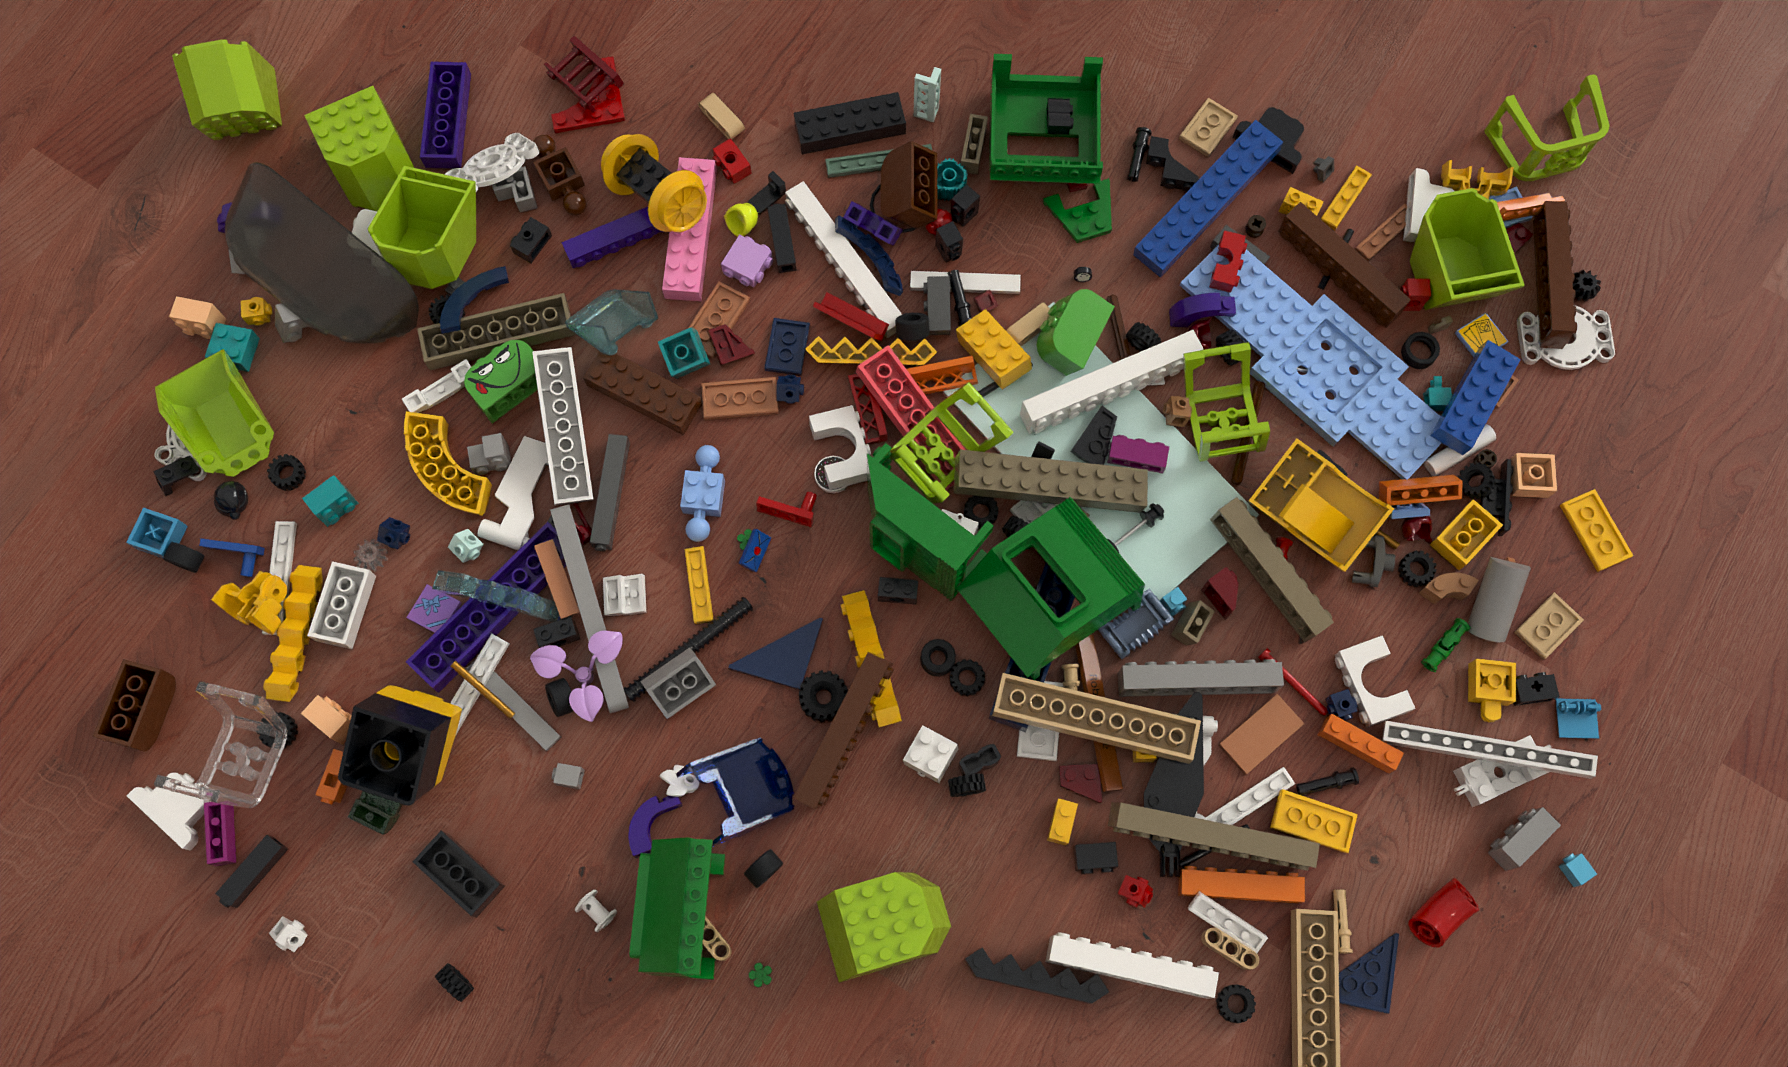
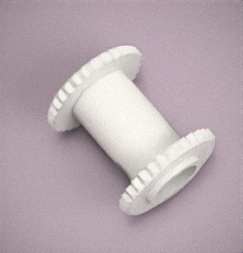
M592 890L579 901L575 911L579 912L583 909L598 924L595 931L599 932L614 919L617 910L614 909L609 912L595 898L598 891Z

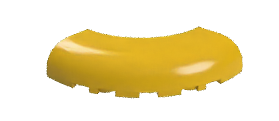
M406 411L404 420L405 448L410 464L420 481L444 503L467 513L482 516L487 509L492 484L488 478L472 474L461 468L454 461L448 446L449 424L443 416Z

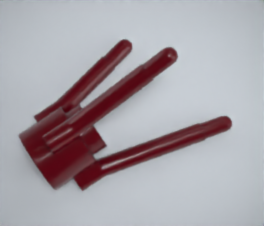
M573 503L585 526H578L575 522L580 543L584 545L590 541L592 529L578 504Z

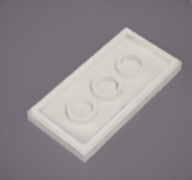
M1044 681L1047 684L1063 687V683ZM1028 725L1026 733L1019 730L1017 757L1057 761L1059 732Z

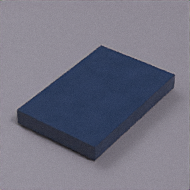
M780 318L773 319L765 371L797 376L802 375L810 323Z

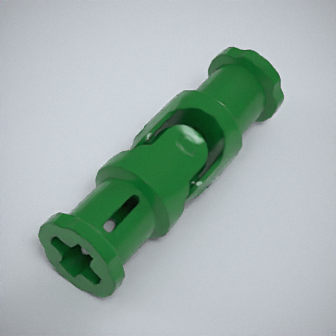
M1456 618L1453 626L1446 630L1443 637L1431 648V653L1428 657L1422 659V665L1427 670L1436 672L1438 670L1437 666L1441 661L1447 659L1454 650L1455 645L1460 643V638L1463 634L1471 629L1469 624L1461 618Z

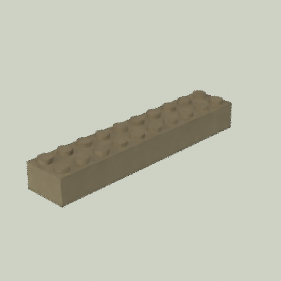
M960 449L955 457L954 494L1060 504L1071 497L1080 507L1140 513L1147 507L1148 470Z
M1121 802L1111 803L1107 825L1113 827V831L1118 833L1130 834V831H1133V836L1150 838V835H1153V840L1170 842V839H1172V844L1190 846V843H1192V848L1209 850L1212 847V852L1229 855L1231 851V856L1249 859L1251 855V860L1269 863L1270 859L1271 864L1307 871L1309 867L1316 868L1320 843Z

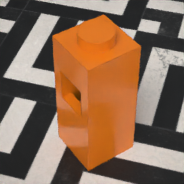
M336 749L332 751L315 794L321 797V802L330 805L333 802L341 803L347 788L338 779L343 751Z

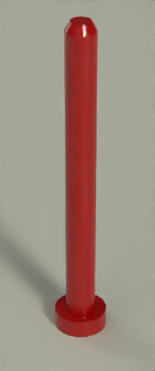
M1268 648L1258 656L1261 661L1263 659H1274L1269 654L1271 651ZM1282 666L1283 678L1321 715L1325 716L1328 713L1327 709Z

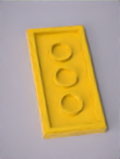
M1303 483L1279 514L1281 518L1330 554H1332L1354 524L1353 521Z
M1595 489L1560 504L1562 511L1597 572L1633 557L1632 552Z
M1281 789L1270 828L1307 841L1320 843L1322 846L1343 853H1349L1358 814Z

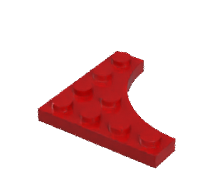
M613 56L601 58L616 72ZM603 74L601 76L598 75L594 79L585 97L605 79ZM613 84L601 92L591 102L596 110L594 113L588 108L585 110L578 102L564 111L551 114L554 132L561 133L625 121L620 89Z

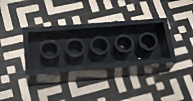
M898 92L793 113L802 155L906 134V121Z

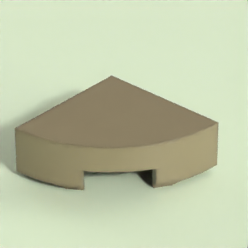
M1451 316L1442 318L1440 323L1430 325L1428 328L1430 334L1447 329L1453 322Z

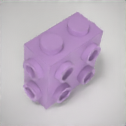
M739 234L721 263L722 271L727 277H734L745 286L755 287L757 283L762 281L766 268H770L773 263L772 252L766 245H759L752 238Z

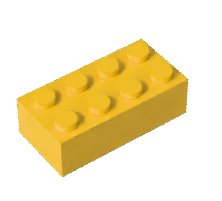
M986 309L956 329L958 342L973 356L975 361L1002 390L1032 370L1031 357Z

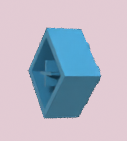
M143 508L126 543L137 550L163 558L171 542L180 543L188 526L179 519Z

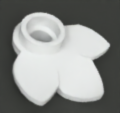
M674 765L673 770H666L660 774V778L670 784L666 795L680 797L686 793H693L699 787V779L690 774L689 770L684 766Z

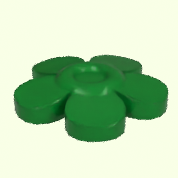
M750 529L745 530L744 535L739 534L737 537L738 542L741 543V550L745 549L752 531Z
M756 963L754 966L756 971L752 970L749 972V978L755 979L754 986L761 987L763 982L766 985L770 984L772 978L767 975L772 973L771 967L765 966L763 969L761 963Z

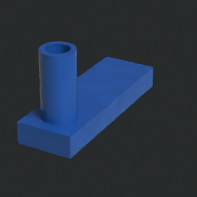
M201 538L199 546L204 548L244 553L240 575L253 577L256 555L264 556L265 548L255 545Z

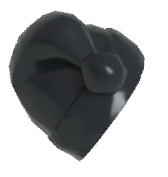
M223 482L214 491L215 508L224 516L230 517L233 520L239 519L240 513L245 510L248 504L247 491L239 482Z

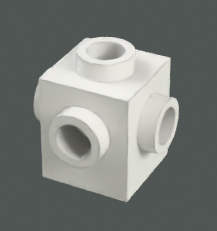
M283 916L269 932L280 949L286 951L288 948L293 952L303 945L308 936L303 930L305 926L295 919L292 922Z

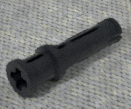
M1138 127L1136 129L1137 136L1132 145L1134 152L1127 176L1129 181L1133 177L1132 182H1137L1139 179L1144 152L1149 147L1147 143L1152 131L1145 127Z
M952 270L947 274L950 278L956 305L954 310L958 314V326H961L972 319L969 310L971 306L966 301L959 270Z
M1351 767L1348 771L1340 773L1336 771L1332 773V776L1296 784L1298 795L1301 796L1330 788L1342 789L1346 785H1358L1359 777L1356 769Z

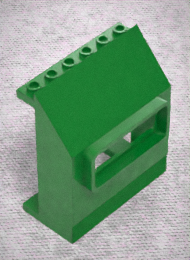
M994 54L990 84V180L1101 184L1103 162H1101V70L1103 57H1085L1080 77L1010 74L1012 54ZM1048 98L1070 99V104H1073L1072 116L1070 115V118L1074 119L1073 129L1069 131V135L1047 134L1046 109ZM1007 135L1078 138V157L1008 155Z
M885 443L882 448L879 446L874 451L873 457L867 454V487L872 520L869 523L870 547L899 571L903 572L908 568L932 588L940 591V594L946 596V599L949 598V601H952L959 593L956 588L987 554L981 549L967 566L969 559L992 533L994 525L987 521L975 536L890 471L892 467L890 465L892 459H890L892 447Z
M1069 497L993 547L956 589L1026 677H1031L1032 680L1040 677L1041 668L1130 607L1133 611L1140 608L1145 583L1075 501ZM1031 546L1034 547L1080 603L1060 618L1055 615L1011 561V559Z
M690 837L652 840L651 853L640 854L629 952L630 958L639 959L638 972L654 976L714 980L716 959L702 957V946L705 932L709 874L724 875L726 855L712 853L713 840Z

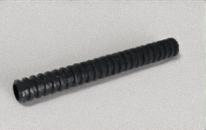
M741 597V601L737 600L735 605L732 604L730 609L727 608V611L722 612L721 616L718 615L717 619H713L711 624L707 623V627H702V631L698 630V634H693V637L688 638L687 642L684 641L682 646L679 645L677 650L674 649L672 654L668 653V657H663V661L659 660V664H654L653 668H649L647 673L644 672L642 677L638 676V680H633V684L629 683V687H624L626 695L631 701L635 702L637 697L640 698L642 693H646V689L640 681L689 647L694 653H699V649L705 648L704 645H709V642L714 641L715 637L718 638L720 633L723 634L725 629L728 630L729 626H734V622H739V618L743 619V615H748L749 611H753L749 601L745 597Z

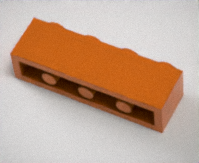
M1455 475L1379 481V500L1390 506L1462 499V480Z
M1333 714L1325 718L1317 734L1388 774L1397 769L1404 752Z

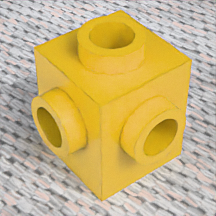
M253 297L249 300L241 301V317L248 325H263L264 323L271 322L272 307L264 298Z

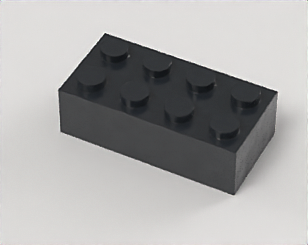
M442 830L412 861L472 917L477 918L505 887L448 833Z

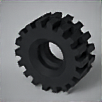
M823 670L817 674L813 672L809 678L806 677L804 679V683H801L799 691L801 708L805 715L811 717L814 721L819 720L822 723L824 721L831 722L848 692L844 680L840 679L836 673L834 675L831 671L823 672ZM820 690H828L832 697L829 703L820 704L816 700V694Z

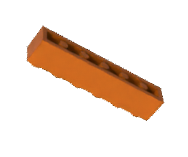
M1184 866V869L1180 870L1178 896L1195 897L1200 891L1209 898L1301 904L1305 902V877H1298V873H1286V876H1278V872L1266 871V875L1258 874L1256 870H1245V873H1237V869H1225V872H1217V868L1206 867L1205 871L1197 870L1195 866Z

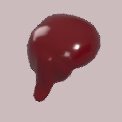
M1213 316L1207 320L1194 323L1188 330V332L1194 330L1203 350L1211 349L1209 323Z
M1429 516L1410 517L1403 521L1401 529L1406 540L1424 539L1427 543L1433 542L1430 536L1432 520Z

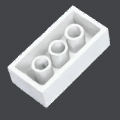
M332 562L307 636L317 642L353 649L376 575L368 569Z

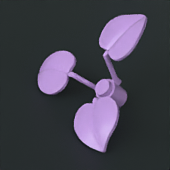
M599 631L593 634L588 643L589 651L594 654L589 668L580 667L574 670L564 664L566 653L563 649L554 645L537 649L532 653L530 659L536 672L544 678L558 676L561 672V667L575 674L576 679L582 684V689L576 688L571 691L569 696L570 706L578 716L593 722L603 704V693L596 686L589 685L594 679L591 671L594 669L595 659L597 658L602 664L612 662L621 650L623 637L620 632Z

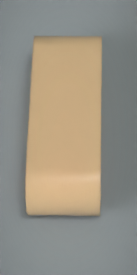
M711 93L698 103L701 111L728 139L735 138L745 130L739 118L714 93Z
M1044 302L1006 331L1020 346H1023L1041 332L1040 327L1048 319L1050 308Z
M705 915L704 931L713 930L714 937L712 940L706 941L703 936V945L716 960L726 961L731 956V947ZM722 945L727 948L726 955L718 957L716 954L717 948Z
M1209 928L1202 933L1201 940L1206 947L1241 969L1251 970L1258 966L1259 956L1256 952L1220 929ZM1209 932H1213L1216 935L1217 940L1215 943H1211L1208 940ZM1228 943L1234 946V953L1232 955L1226 951ZM1246 954L1252 958L1250 966L1244 963V956Z

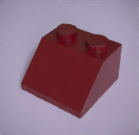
M1227 567L1211 577L1201 589L1224 620L1229 618L1236 609L1239 583L1236 574L1232 570H1228Z

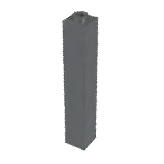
M608 435L590 544L597 551L605 552L606 549L612 550L630 446L628 436Z

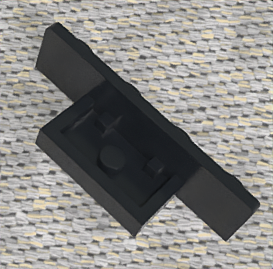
M1506 459L1501 464L1500 479H1495V488L1491 489L1492 493L1490 495L1487 493L1485 498L1480 497V505L1493 517L1499 518L1498 521L1503 524L1498 530V536H1503L1511 528L1509 513L1512 509L1510 495L1513 485L1510 481L1514 470L1513 466H1511V459Z

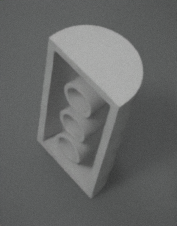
M1490 557L1468 621L1471 627L1468 632L1488 641H1506L1531 570L1530 566Z

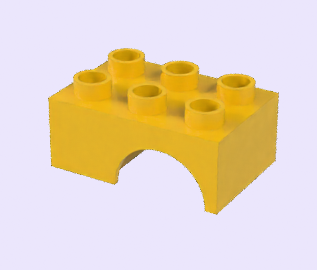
M1297 438L1249 499V503L1342 572L1349 568L1394 510L1392 506L1382 502L1339 471L1335 465ZM1302 483L1354 522L1332 554L1279 516Z

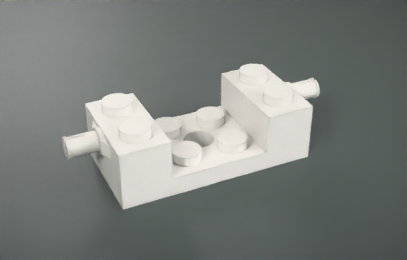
M1531 735L1517 741V743L1536 746ZM1475 760L1453 771L1461 785L1454 788V791H1459L1456 793L1457 796L1465 793L1471 806L1475 807L1549 772ZM1495 767L1502 769V778L1494 774Z

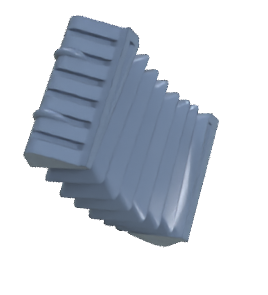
M1149 588L1143 592L1140 608L1135 611L1128 608V613L1123 612L1122 616L1118 615V619L1114 618L1113 622H1108L1099 628L1098 631L1122 660L1130 655V650L1135 652V647L1141 649V643L1148 645V639L1153 640L1154 635L1159 636L1158 630H1163V625L1168 626L1174 618Z

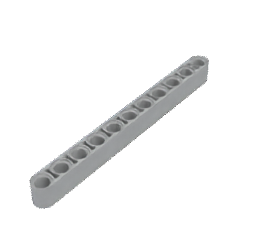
M568 504L550 509L589 641L593 634L599 631H606V627L570 505ZM596 658L595 665L609 713L629 708L615 659L610 663L602 664Z

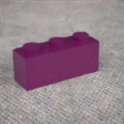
M1124 435L1113 436L1107 463L1146 469L1163 474L1166 469L1170 446H1165L1161 442L1149 443L1140 438L1135 440L1129 439Z
M227 800L204 803L207 864L222 866L237 863L233 803Z

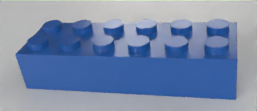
M1487 340L1478 348L1430 436L1461 455L1470 451L1521 359Z

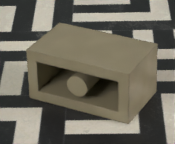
M1201 600L1188 603L1171 635L1186 646L1197 644L1215 611Z

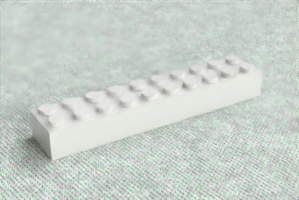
M1191 330L1023 401L1020 417L1029 434L1033 432L1036 434L1045 430V427L1059 425L1066 418L1073 419L1085 410L1086 412L1092 411L1099 404L1103 403V405H1106L1118 396L1120 398L1125 397L1130 391L1135 389L1137 391L1141 390L1151 382L1155 384L1163 380V377L1178 374L1180 370L1184 369L1183 353L1203 350V347L1194 330Z

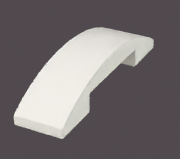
M467 359L452 367L451 373L421 391L417 389L402 398L409 412L419 413L427 410L465 386V375L471 368Z

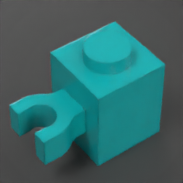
M1434 376L1433 380H1430L1431 388H1428L1423 393V399L1434 411H1444L1453 394L1451 387H1442V376Z

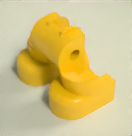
M1452 160L1442 165L1441 179L1443 180V187L1452 188L1454 191L1470 189L1472 166L1465 169H1451ZM1484 167L1479 168L1477 174L1478 189H1474L1477 190L1478 194L1487 199L1492 195L1499 196L1507 193L1512 183L1514 167H1510L1501 173L1484 172Z
M259 571L252 582L242 589L234 583L222 585L211 600L239 622L245 625L252 623L264 632L273 635L281 625V620L277 615L282 609L280 603L287 595V586L280 577L268 572Z

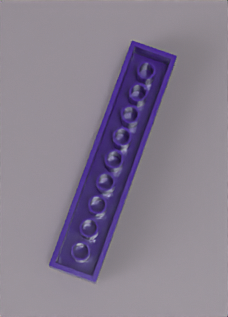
M549 522L524 544L406 661L438 693L458 674L450 667L455 660L465 667L483 649L491 633L496 636L548 585L534 547L535 545L553 539L563 568L566 567L556 529Z

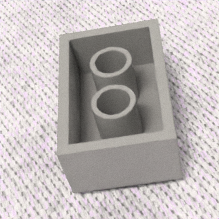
M690 647L640 681L666 719L716 685Z
M1543 807L1538 809L1532 808L1528 812L1524 811L1518 816L1517 819L1519 821L1515 825L1511 824L1505 829V836L1501 839L1497 838L1490 845L1492 849L1488 854L1505 871L1520 867L1561 826Z

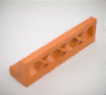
M1550 193L1500 201L1497 202L1502 219L1505 221L1537 215L1544 201L1564 202L1565 199L1563 196L1551 198Z
M973 356L906 369L925 395L960 388L968 382L971 385L978 384ZM972 372L973 379L964 380L961 378L963 374ZM951 376L954 378L952 383L946 384L943 382L946 377ZM930 380L936 382L934 387L930 388L925 386V384Z

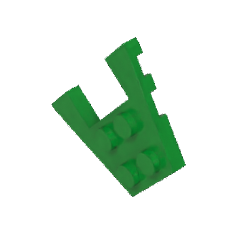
M1109 178L1102 180L1101 184H1093L1098 200L1065 210L1059 194L1043 198V204L1052 211L1055 218L1060 220L1065 230L1077 243L1109 234L1112 231Z

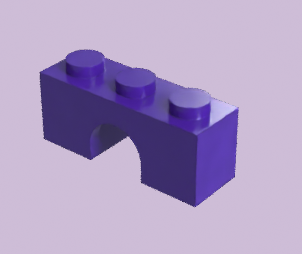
M853 201L843 218L864 228L891 245H895L903 231L900 227Z

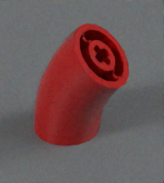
M1452 878L1415 912L1408 925L1414 936L1421 942L1431 947H1441L1465 921L1479 911V906L1468 890L1457 879Z

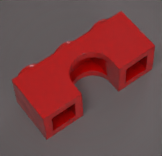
M1224 230L1220 238L1217 255L1227 258L1229 264L1222 265L1216 263L1212 272L1210 288L1231 293L1233 287L1238 286L1240 276H1237L1238 270L1241 271L1244 261L1241 259V255L1245 254L1247 243H1244L1245 235Z

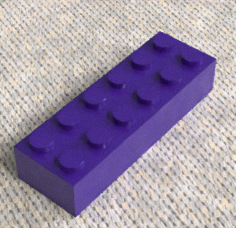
M466 62L430 63L420 159L425 168L455 169L462 166L471 72Z

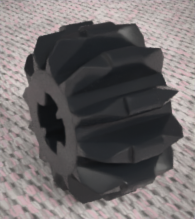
M1583 269L1579 273H1574L1573 289H1575L1577 301L1583 299L1586 302L1589 299H1593L1601 289L1599 286L1601 281L1596 280L1597 275H1591V270L1586 273Z

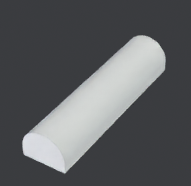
M1485 424L1475 445L1466 454L1461 455L1450 447H1446L1426 459L1423 465L1432 477L1438 476L1494 442L1496 434L1491 426Z

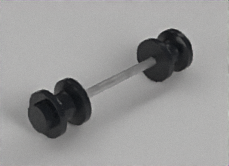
M1151 503L1148 512L1141 511L1142 521L1115 543L1107 539L1118 553L1119 550L1116 546L1146 523V525L1152 528L1155 526L1154 521L1156 519L1162 520L1164 518V510L1159 504Z

